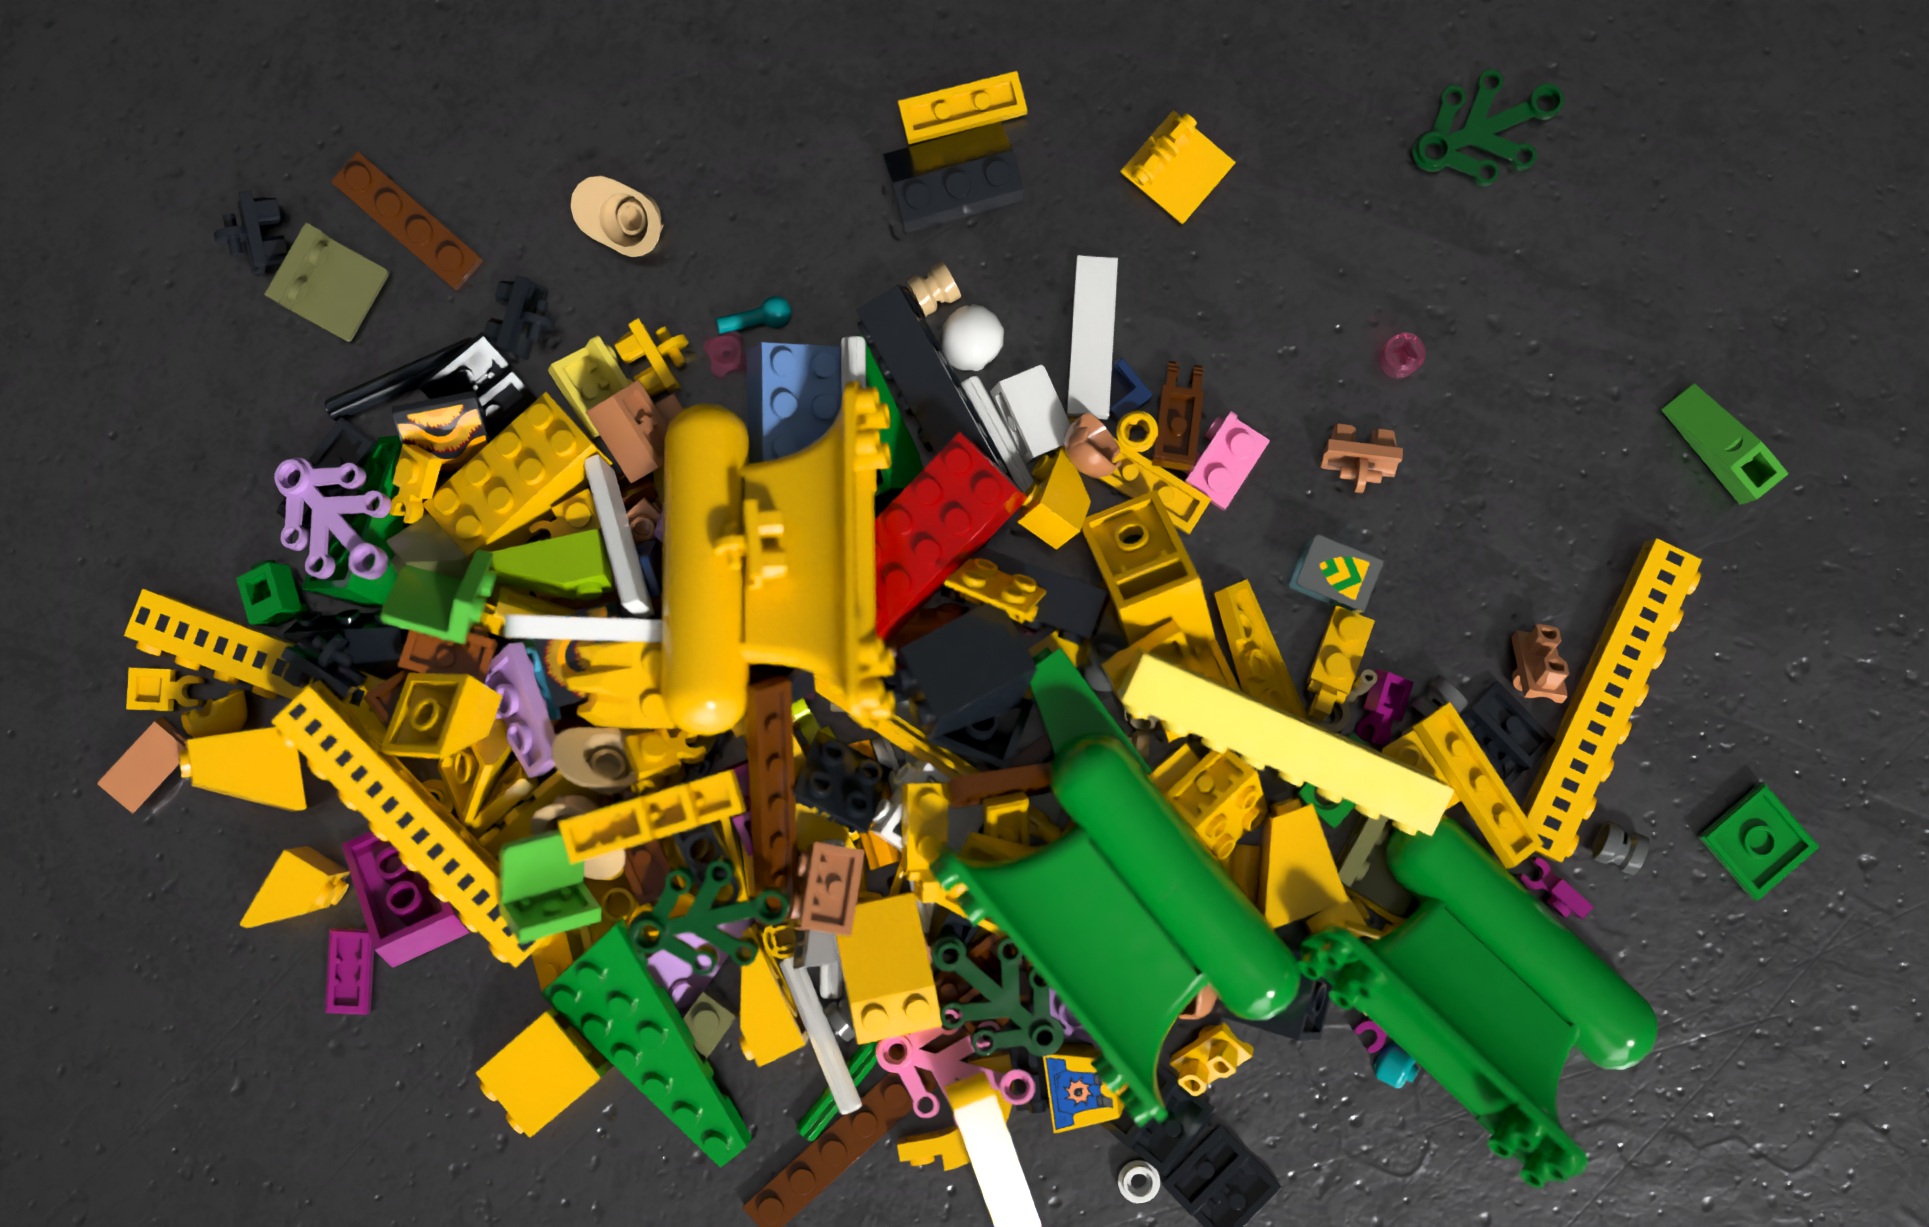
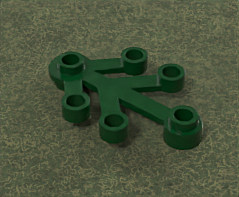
M1495 69L1485 70L1476 81L1478 92L1464 128L1448 135L1455 112L1459 111L1466 101V93L1463 88L1457 85H1450L1444 89L1439 97L1441 108L1432 130L1420 134L1413 143V160L1418 167L1425 171L1436 172L1448 166L1471 175L1474 182L1479 186H1490L1499 176V166L1493 160L1484 159L1478 161L1456 151L1470 144L1508 159L1511 166L1516 170H1527L1536 161L1537 152L1535 148L1528 143L1517 144L1494 134L1532 117L1541 120L1551 119L1563 107V92L1554 84H1541L1530 94L1528 101L1486 118L1494 95L1502 88L1504 80L1499 71ZM1485 77L1493 78L1496 82V88H1486L1483 79ZM1446 94H1456L1459 98V104H1449L1446 100ZM1539 98L1548 100L1550 104L1549 110L1540 109L1537 100ZM1427 146L1437 148L1438 157H1428L1425 148ZM1518 151H1525L1529 155L1528 163H1521L1517 159ZM1480 167H1488L1492 171V178H1482L1479 173Z
M719 856L714 858L706 870L707 878L687 913L668 918L679 896L686 894L694 882V875L690 869L684 866H677L666 877V888L654 909L642 911L633 918L629 926V938L634 947L639 951L656 953L665 950L691 965L692 970L699 975H708L713 972L719 960L718 953L710 946H700L696 949L676 935L690 932L731 955L736 964L748 966L755 961L759 953L757 941L749 936L736 938L717 926L757 917L765 924H778L787 916L791 907V899L783 888L767 886L759 892L756 898L710 908L721 887L730 882L735 872L733 862L727 857ZM723 866L727 870L728 875L725 877L716 875L714 867ZM673 876H682L685 878L687 885L682 887L676 885L673 881ZM767 897H777L781 901V906H770L767 902ZM645 926H654L658 930V935H649L645 930ZM747 946L751 949L752 955H741L738 947ZM699 955L707 956L711 960V965L704 966L700 964L697 957Z
M952 934L938 936L930 947V955L935 965L944 971L955 970L989 1000L960 1003L956 1000L945 1001L940 1006L939 1012L941 1021L946 1027L954 1029L960 1027L965 1021L1007 1017L1021 1027L1001 1031H992L987 1027L975 1029L971 1034L970 1043L974 1051L982 1056L992 1054L996 1048L1025 1046L1031 1054L1045 1057L1054 1054L1061 1047L1064 1040V1030L1061 1023L1050 1015L1049 988L1051 986L1046 980L1040 984L1033 981L1034 974L1037 972L1033 965L1027 971V980L1033 988V1015L1020 1004L1018 961L1022 957L1023 952L1016 945V951L1012 956L1002 955L1003 946L1007 943H1014L1009 936L1001 937L995 947L996 954L1000 958L1002 988L966 957L965 946L957 936ZM947 948L957 950V955L952 961L942 959V953ZM949 1008H958L960 1014L957 1019L950 1021L945 1018V1013ZM1049 1030L1050 1038L1046 1042L1041 1043L1036 1040L1039 1031ZM982 1035H989L991 1037L990 1044L984 1048L978 1047L976 1044L977 1039Z

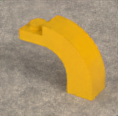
M1009 1049L994 1051L987 1056L978 1054L968 1058V1063L1003 1074L1012 1071ZM1014 1081L1012 1082V1085H1011V1089H1012L1013 1093H1014ZM993 1089L1006 1124L1012 1104L1003 1098L1001 1091ZM956 1124L942 1130L898 1138L897 1148L900 1162L910 1160L911 1166L934 1162V1155L942 1154L945 1171L970 1162L961 1133Z

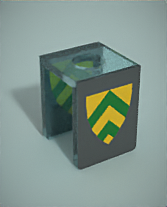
M1316 535L1313 539L1306 541L1289 587L1330 605H1338L1358 614L1365 611L1384 561L1324 536Z

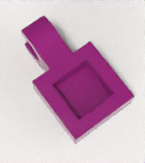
M1376 669L1377 681L1368 690V696L1364 705V709L1371 711V713L1360 721L1356 729V735L1361 740L1370 742L1372 738V742L1386 746L1391 738L1393 720L1402 722L1414 682L1393 673Z
M1533 857L1530 860L1539 869L1537 879L1531 881L1522 873L1516 876L1526 888L1542 889L1548 894L1550 898L1546 901L1547 904L1564 918L1571 915L1584 919L1594 907L1566 881L1556 876L1548 863L1543 859Z

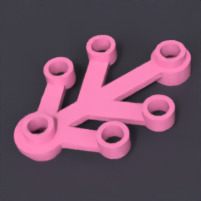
M948 1009L945 1015H954L956 1019L959 1017V1013L955 1010ZM984 1021L978 1026L979 1028L991 1025L996 1031L1002 1030L1001 1026L994 1021ZM942 1025L941 1027L881 1039L877 1043L876 1057L879 1064L888 1072L899 1073L913 1099L914 1112L922 1118L935 1116L939 1111L940 1101L934 1093L926 1091L915 1066L932 1071L948 1103L949 1100L944 1086L956 1082L955 1078L964 1079L981 1071L986 1072L992 1089L1001 1091L1003 1098L1011 1104H1024L1035 1093V1081L1024 1070H1012L1007 1074H1003L960 1061L975 1052L970 1043L971 1034L937 1054L920 1049L942 1034L954 1035L958 1033L962 1025L952 1030H946ZM980 1036L976 1044L978 1047L988 1046L990 1042L985 1041L983 1036ZM897 1043L901 1044L905 1049L904 1057L900 1060H895L891 1056V1048ZM1017 1078L1024 1080L1026 1083V1091L1020 1096L1014 1094L1011 1089L1012 1082ZM925 1096L931 1098L934 1104L930 1113L922 1112L919 1107L920 1100ZM953 1114L954 1123H955L956 1126L958 1127L957 1122H956L955 1117H954V1114Z

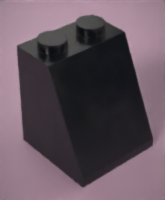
M987 602L900 648L894 661V672L891 676L895 687L899 691L904 692L910 704V713L916 726L922 727L928 740L1016 709L1038 668L1006 609Z
M1287 945L1293 952L1297 962H1299L1302 958L1300 948ZM1300 971L1297 995L1286 1010L1269 1019L1250 1020L1238 1017L1227 1009L1218 997L1213 1009L1209 1013L1296 1041L1321 1040L1331 1002L1329 993L1333 986L1322 976L1318 980H1313Z

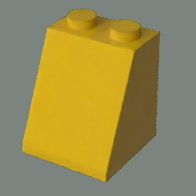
M277 727L190 739L186 741V750H181L178 753L181 777H190L191 786L290 812L306 809L298 749L289 747L280 739L277 734Z
M1291 797L1269 805L1271 812L1266 814L1260 829L1259 846H1261L1257 901L1255 904L1264 918L1273 928L1348 902L1313 804L1300 802L1299 798L1293 799Z
M552 1007L479 1069L476 1074L481 1079L478 1084L483 1093L492 1101L498 1100L508 1113L505 1114V1117L512 1128L520 1134L525 1132L530 1138L602 1078L614 1065Z

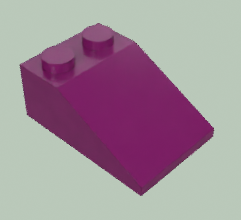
M370 831L341 844L374 950L392 968L470 933L469 929L459 918L460 912L449 901L443 902L433 894L429 888L430 881L419 870L417 872L410 870L399 858L398 853L400 851L389 840L383 841Z

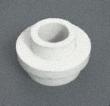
M882 735L872 740L879 762L889 768H893L894 771L900 770L897 762L905 759L902 749Z
M1133 1160L1121 1169L1118 1176V1186L1120 1192L1127 1200L1134 1203H1145L1157 1194L1160 1187V1177L1157 1170L1147 1161ZM1135 1174H1143L1146 1177L1145 1185L1140 1188L1132 1186V1177Z

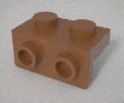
M474 625L471 626L464 644L410 629L398 666L419 673L469 675L485 685L498 643L488 638L489 630Z

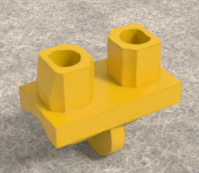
M639 318L629 323L631 331L614 343L615 348L626 365L645 354L652 364L651 367L634 376V380L640 381L649 397L659 394L666 389L670 394L681 389L664 359L670 357L676 368L687 362L680 351L688 344L686 336L680 334L672 337L666 326L655 332L662 343L657 347Z
M745 500L744 513H742L744 536L739 535L737 524L725 525V537L714 541V552L719 556L727 557L728 568L730 569L740 568L741 555H745L748 589H762L763 580L786 576L787 561L785 549L762 550L761 539L782 538V510L758 509L757 500Z
M1223 1022L1218 1026L1210 1024L1201 1029L1197 1040L1172 1055L1170 1065L1180 1072L1178 1083L1191 1095L1198 1096L1206 1091L1207 1084L1219 1077L1226 1078L1236 1072L1239 1064L1252 1057L1254 1048L1249 1043L1240 1041L1226 1023Z

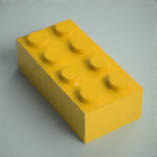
M545 392L433 493L432 499H427L423 506L467 555L469 560L472 561L477 549L493 552L524 545L534 535L531 534L529 528L534 523L550 521L555 517L551 508L582 492L590 485L584 465L585 459L598 454L609 466L613 463L573 418Z

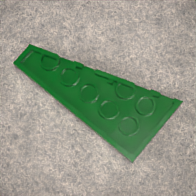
M622 917L553 979L540 995L721 1168L747 1147L752 1136L729 1097L722 1095L711 1078L714 1071L707 1060L701 1061L692 1046L695 1039L665 988L655 983L646 968L649 961L643 952L636 951L627 935L629 927Z

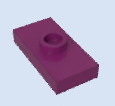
M330 929L325 1013L360 1015L371 1013L374 947L368 929Z

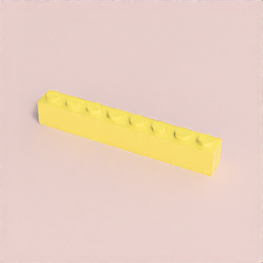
M1139 646L1117 691L1121 701L1126 703L1124 709L1137 717L1147 719L1149 714L1161 718L1164 720L1163 726L1174 733L1186 736L1188 731L1198 734L1203 737L1201 742L1216 751L1225 753L1227 747L1241 753L1240 759L1255 768L1263 770L1267 764L1280 770L1278 776L1292 784L1302 786L1303 782L1306 781L1318 786L1316 792L1323 797L1340 803L1342 797L1355 802L1354 808L1357 811L1374 819H1378L1380 814L1394 819L1393 826L1410 835L1415 836L1419 830L1432 836L1454 792V789L1441 778Z

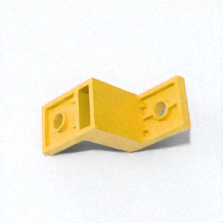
M1157 490L1085 517L1081 530L1107 585L1123 637L1129 646L1146 637L1152 630L1160 628L1174 619L1183 631L1190 652L1203 668L1205 676L1241 691L1216 641L1200 578ZM1138 534L1142 536L1136 543H1123V540L1130 535ZM1158 718L1168 741L1182 737V735L1163 726L1164 720Z

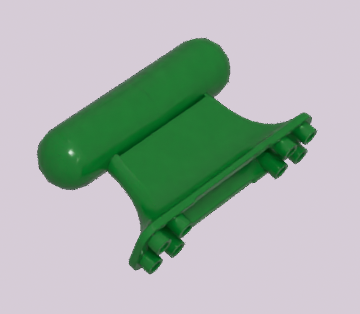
M1098 732L1085 734L1070 741L1055 757L1050 771V787L1059 804L1077 824L1075 827L1044 847L1028 854L1003 860H980L968 857L948 843L942 842L935 848L940 856L932 861L928 868L946 892H949L959 882L965 886L966 890L956 897L955 900L972 924L976 926L985 917L989 916L1001 931H1005L1085 1027L1102 1049V1054L1090 1064L1112 1093H1115L1125 1083L1129 1085L1117 1096L1124 1104L1125 1109L1141 1127L1153 1116L1161 1122L1168 1115L1157 1088L1156 1068L1158 1055L1170 1027L1187 1004L1208 985L1225 1007L1236 1016L1250 1020L1269 1019L1286 1010L1297 995L1300 982V968L1290 948L1125 745L1111 735Z
M1443 813L1432 836L1419 830L1414 836L1395 827L1385 846L1387 867L1396 880L1422 903L1421 906L1392 932L1370 941H1360L1350 931L1337 925L1326 926L1307 936L1299 946L1302 955L1298 962L1300 971L1313 980H1318L1322 976L1333 986L1329 996L1337 1006L1346 1010L1354 1006L1358 1011L1364 1012L1475 1116V1120L1492 1135L1488 1141L1489 1148L1503 1158H1510L1513 1155L1524 1165L1520 1171V1176L1527 1184L1535 1188H1542L1547 1180L1565 1182L1569 1177L1580 1175L1588 1165V1157L1584 1150L1565 1132L1557 1112L1558 1082L1570 1050L1574 1046L1590 1062L1603 1069L1624 1070L1635 1066L1653 1050L1658 1035L1656 1013L1650 1003L1453 818Z

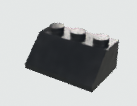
M1001 121L883 154L905 233L1023 201V184L1012 147Z

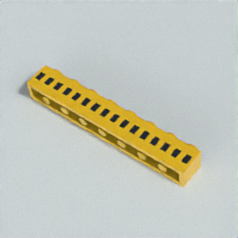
M1657 538L1644 542L1554 736L1556 741L1548 749L1521 807L1522 812L1543 842V845L1534 851L1535 853L1552 861L1563 862L1565 856L1569 858L1575 851L1579 842V835L1576 832L1582 819L1587 820L1596 806L1597 798L1593 795L1599 782L1606 781L1613 769L1614 760L1611 759L1616 745L1617 743L1621 745L1631 730L1632 723L1628 719L1634 706L1639 707L1648 693L1649 685L1646 684V680L1651 670L1659 667L1666 654V647L1663 646L1669 631H1675L1681 622L1684 610L1680 609L1686 594L1690 595L1699 583L1701 572L1697 570L1702 559Z
M142 589L124 634L126 637L137 640L135 648L157 656H160L162 650L176 655L174 660L176 664L197 671L200 665L215 670L214 678L233 685H237L240 679L253 684L251 692L272 700H276L279 694L293 701L308 686L317 682V680L311 678L307 686L299 688L283 680L282 676L287 661L282 659L281 655L285 647L288 645L294 646L295 643L158 591ZM358 670L368 676L364 686L352 693L343 704L366 728L370 729L369 731L379 741L383 742L387 731L365 702L364 695L388 679Z
M320 680L308 686L272 720V723L278 728L277 734L280 739L293 749L298 748L309 759L307 761L309 768L321 779L326 780L328 778L340 790L338 791V796L342 802L352 810L358 809L370 821L368 826L371 831L381 840H389L400 851L398 855L401 861L414 872L419 870L430 881L429 888L433 894L443 902L449 901L460 912L459 918L462 923L472 932L476 933L479 931L490 942L489 948L500 961L504 963L509 961L516 968L549 937L546 936L519 944L499 913L500 863L394 755H386L380 752L382 743Z

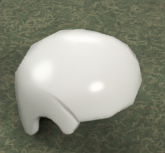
M975 304L965 305L953 312L942 326L940 346L950 364L960 371H979L998 355L1000 348L1003 346L1004 329L997 315L986 307Z

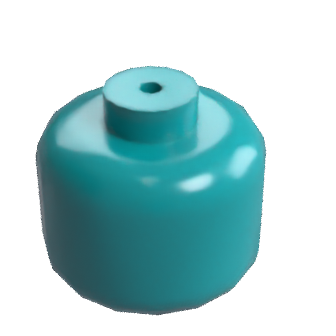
M1391 1042L1383 1047L1374 1065L1376 1078L1394 1088H1402L1406 1081L1413 1083L1420 1068L1414 1066L1416 1061L1396 1042Z

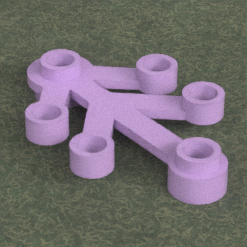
M292 458L282 462L277 467L274 476L279 491L287 497L285 527L281 532L280 539L285 547L295 551L304 550L310 543L309 556L305 561L307 573L320 579H326L333 574L335 561L330 555H327L330 529L350 552L349 567L355 575L370 580L383 575L388 568V558L385 551L380 547L366 543L341 514L366 513L375 518H383L390 512V498L378 491H369L365 495L325 497L316 487L339 484L349 490H359L366 482L365 470L352 463H345L339 468L315 469L311 462L302 458ZM352 471H355V477L353 481L348 483L349 474ZM300 474V479L296 484V478ZM379 498L380 505L378 509L373 511V503ZM304 501L312 509L311 533L302 526ZM298 531V540L295 543H293L292 537L294 533ZM373 557H375V563L373 567L370 569V561ZM323 559V567L318 572L316 568L317 563Z

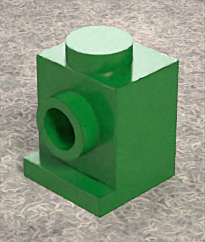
M264 560L253 564L251 571L236 578L249 624L277 627L308 612L306 604L300 603L289 565L278 564L275 560Z

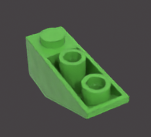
M1695 383L1661 409L1740 505L1759 499L1789 474L1758 437Z

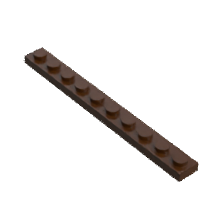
M1022 954L1025 960L1018 966L1020 1004L1025 1007L1033 999V988L1027 980V971L1033 964ZM1038 971L1033 977L1035 983L1040 984L1045 981ZM999 981L997 984L1002 988L1001 981ZM979 993L969 1002H980L989 1000L984 995ZM952 1015V1016H951L949 1019H947V1020L952 1021V1020H955L956 1018L954 1017V1015ZM1007 1017L965 1021L958 1033L954 1035L942 1034L920 1049L937 1054L972 1034L984 1021H994L1002 1028L1011 1019ZM942 1024L946 1030H952V1028H948L944 1024ZM986 1026L987 1028H990L992 1031H996V1029L993 1026ZM982 1035L985 1041L991 1038L989 1035ZM972 1054L968 1055L960 1061L965 1062ZM915 1066L926 1091L932 1092L939 1085L932 1071ZM888 1072L860 1098L862 1106L859 1109L848 1114H842L743 1204L742 1208L759 1227H784L913 1109V1099L899 1073Z

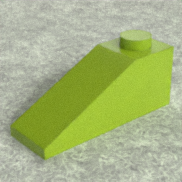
M598 529L490 552L493 553L490 571L497 572V583L572 600H593L599 598L602 593L614 591L607 545Z

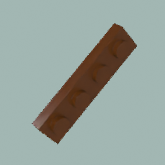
M358 151L331 180V183L456 291L483 262L481 257Z

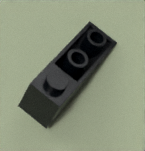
M349 609L336 615H322V612L319 611L304 613L298 616L297 621L283 634L286 640L296 644L303 637L313 641L318 635L329 642L334 636L340 634L347 638L344 652L354 657L351 666L370 675L397 674L405 669L399 667L398 664L410 629L400 628L382 621V609L375 613H361L358 609Z

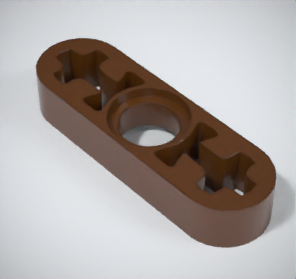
M1053 762L954 778L944 784L949 806L951 808H962L983 804V799L1024 791L1027 797L1051 793L1053 791L1050 787V771Z

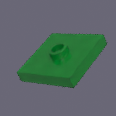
M1759 783L1698 836L1754 901L1761 899L1820 847L1765 783Z

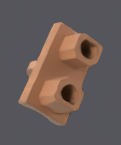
M1336 424L1321 456L1320 468L1338 470L1340 479L1353 480V492L1356 493L1364 492L1366 482L1381 483L1382 476H1395L1398 463L1403 459V448L1396 447L1393 430H1372L1368 444L1355 442L1356 428L1352 425Z
M1538 624L1531 633L1517 630L1511 637L1518 667L1512 674L1514 687L1517 690L1523 691V695L1526 698L1547 697L1556 703H1563L1568 697L1564 680L1569 675L1567 662L1559 657L1557 646L1562 641L1559 629L1554 626Z

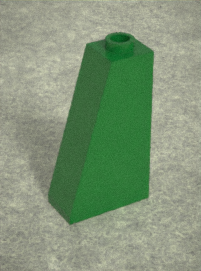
M1046 647L1032 658L1038 670L1029 686L1055 757L1070 741L1081 735L1098 732L1115 737L1125 745L1147 774L1152 772L1061 648L1052 653Z

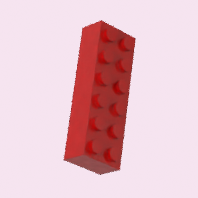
M961 432L875 519L876 637L881 638L883 647L943 587L945 581L971 558L1029 498L971 439Z

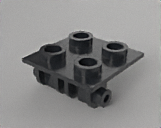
M817 730L798 780H795V788L792 795L796 798V804L800 803L811 810L813 807H816V815L820 816L823 812L827 813V821L831 822L834 819V822L848 828V832L853 834L857 831L861 834H867L891 768Z

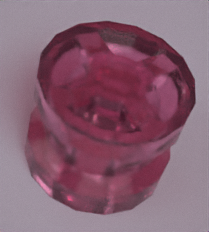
M1412 333L1394 335L1383 345L1379 352L1381 368L1387 375L1393 378L1410 376L1422 366L1425 360L1426 350L1424 343ZM1406 347H1407V351L1409 352V355L1412 356V357H1408V354H1407V352L1405 351V350H1406Z

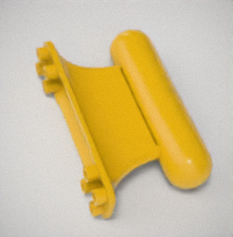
M858 380L846 382L840 412L834 424L822 437L798 452L764 462L750 464V442L745 423L737 413L721 405L709 403L696 404L684 408L669 422L664 444L661 697L666 714L675 726L688 733L713 735L729 730L744 716L747 698L745 687L749 686V664L773 663L800 667L831 680L842 689L846 696L851 716L864 728H876L880 718L894 717L895 703L893 693L891 691L884 692L882 682L879 680V676L893 675V653L891 649H883L881 638L876 637L874 493L877 491L876 469L890 468L891 465L889 445L887 442L880 443L878 429L890 427V412L887 403H880L876 387L864 388ZM745 500H757L758 509L782 510V538L761 539L762 550L785 549L787 561L786 576L763 580L762 589H748L745 555H741L740 568L730 569L728 568L727 557L719 556L714 552V541L725 537V525L737 524L739 535L744 536L742 513H744Z

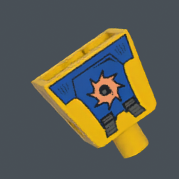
M1062 1043L1061 1047L1054 1054L1043 1057L1054 1133L1113 1120L1121 1115L1124 1104L1117 1095L1129 1085L1125 1083L1115 1093L1109 1090L1097 1075V1071L1090 1064L1102 1054V1052L1095 1050L1093 1045Z

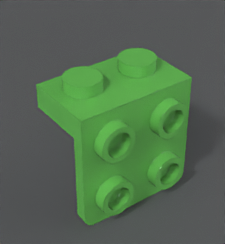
M477 549L464 579L410 565L403 566L382 608L381 620L400 628L411 629L444 640L464 644L473 622L479 623L482 618L486 604L484 596L490 597L494 589L497 572L490 571L493 553Z
M560 829L511 841L504 844L500 849L499 913L519 944L601 921V907L584 884V861L570 864Z

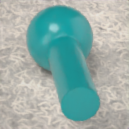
M771 296L762 302L760 308L715 318V327L718 334L760 324L778 329L789 323L792 317V308L785 298Z

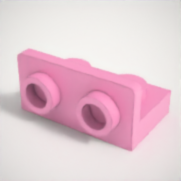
M1230 411L1225 419L1217 416L1206 432L1205 437L1211 441L1202 454L1197 451L1193 472L1182 470L1188 474L1184 482L1211 498L1210 502L1223 511L1227 508L1270 442L1269 439L1236 419L1238 415Z

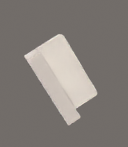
M1043 365L999 381L990 391L1001 418L1026 465L1037 461L1045 453L1062 445L1064 446V435L1071 424Z

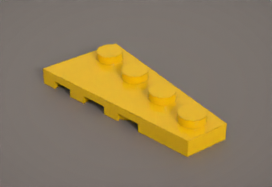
M1248 579L1215 592L1214 595L1242 692L1306 719V710Z

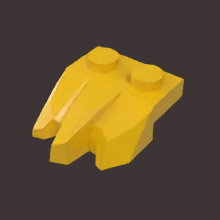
M598 641L577 646L579 657L589 661V668L586 671L562 677L567 690L589 694L588 701L578 707V715L595 726L674 729V723L667 716L661 697L662 642Z

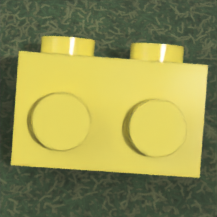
M598 335L591 338L586 347L552 363L548 369L551 377L591 439L600 434L586 412L634 383L631 379L625 377L618 366V359L614 350L609 345L604 344Z

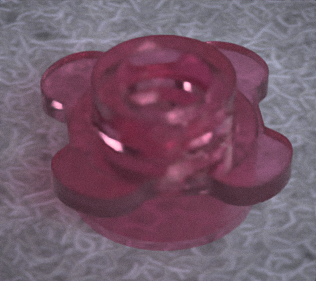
M731 331L727 335L719 336L716 339L709 338L705 341L703 349L705 353L709 354L712 362L710 371L714 376L724 377L728 371L734 369L743 371L747 368V355L744 354L741 346L743 337L740 333ZM726 350L730 352L728 358L723 357V352Z

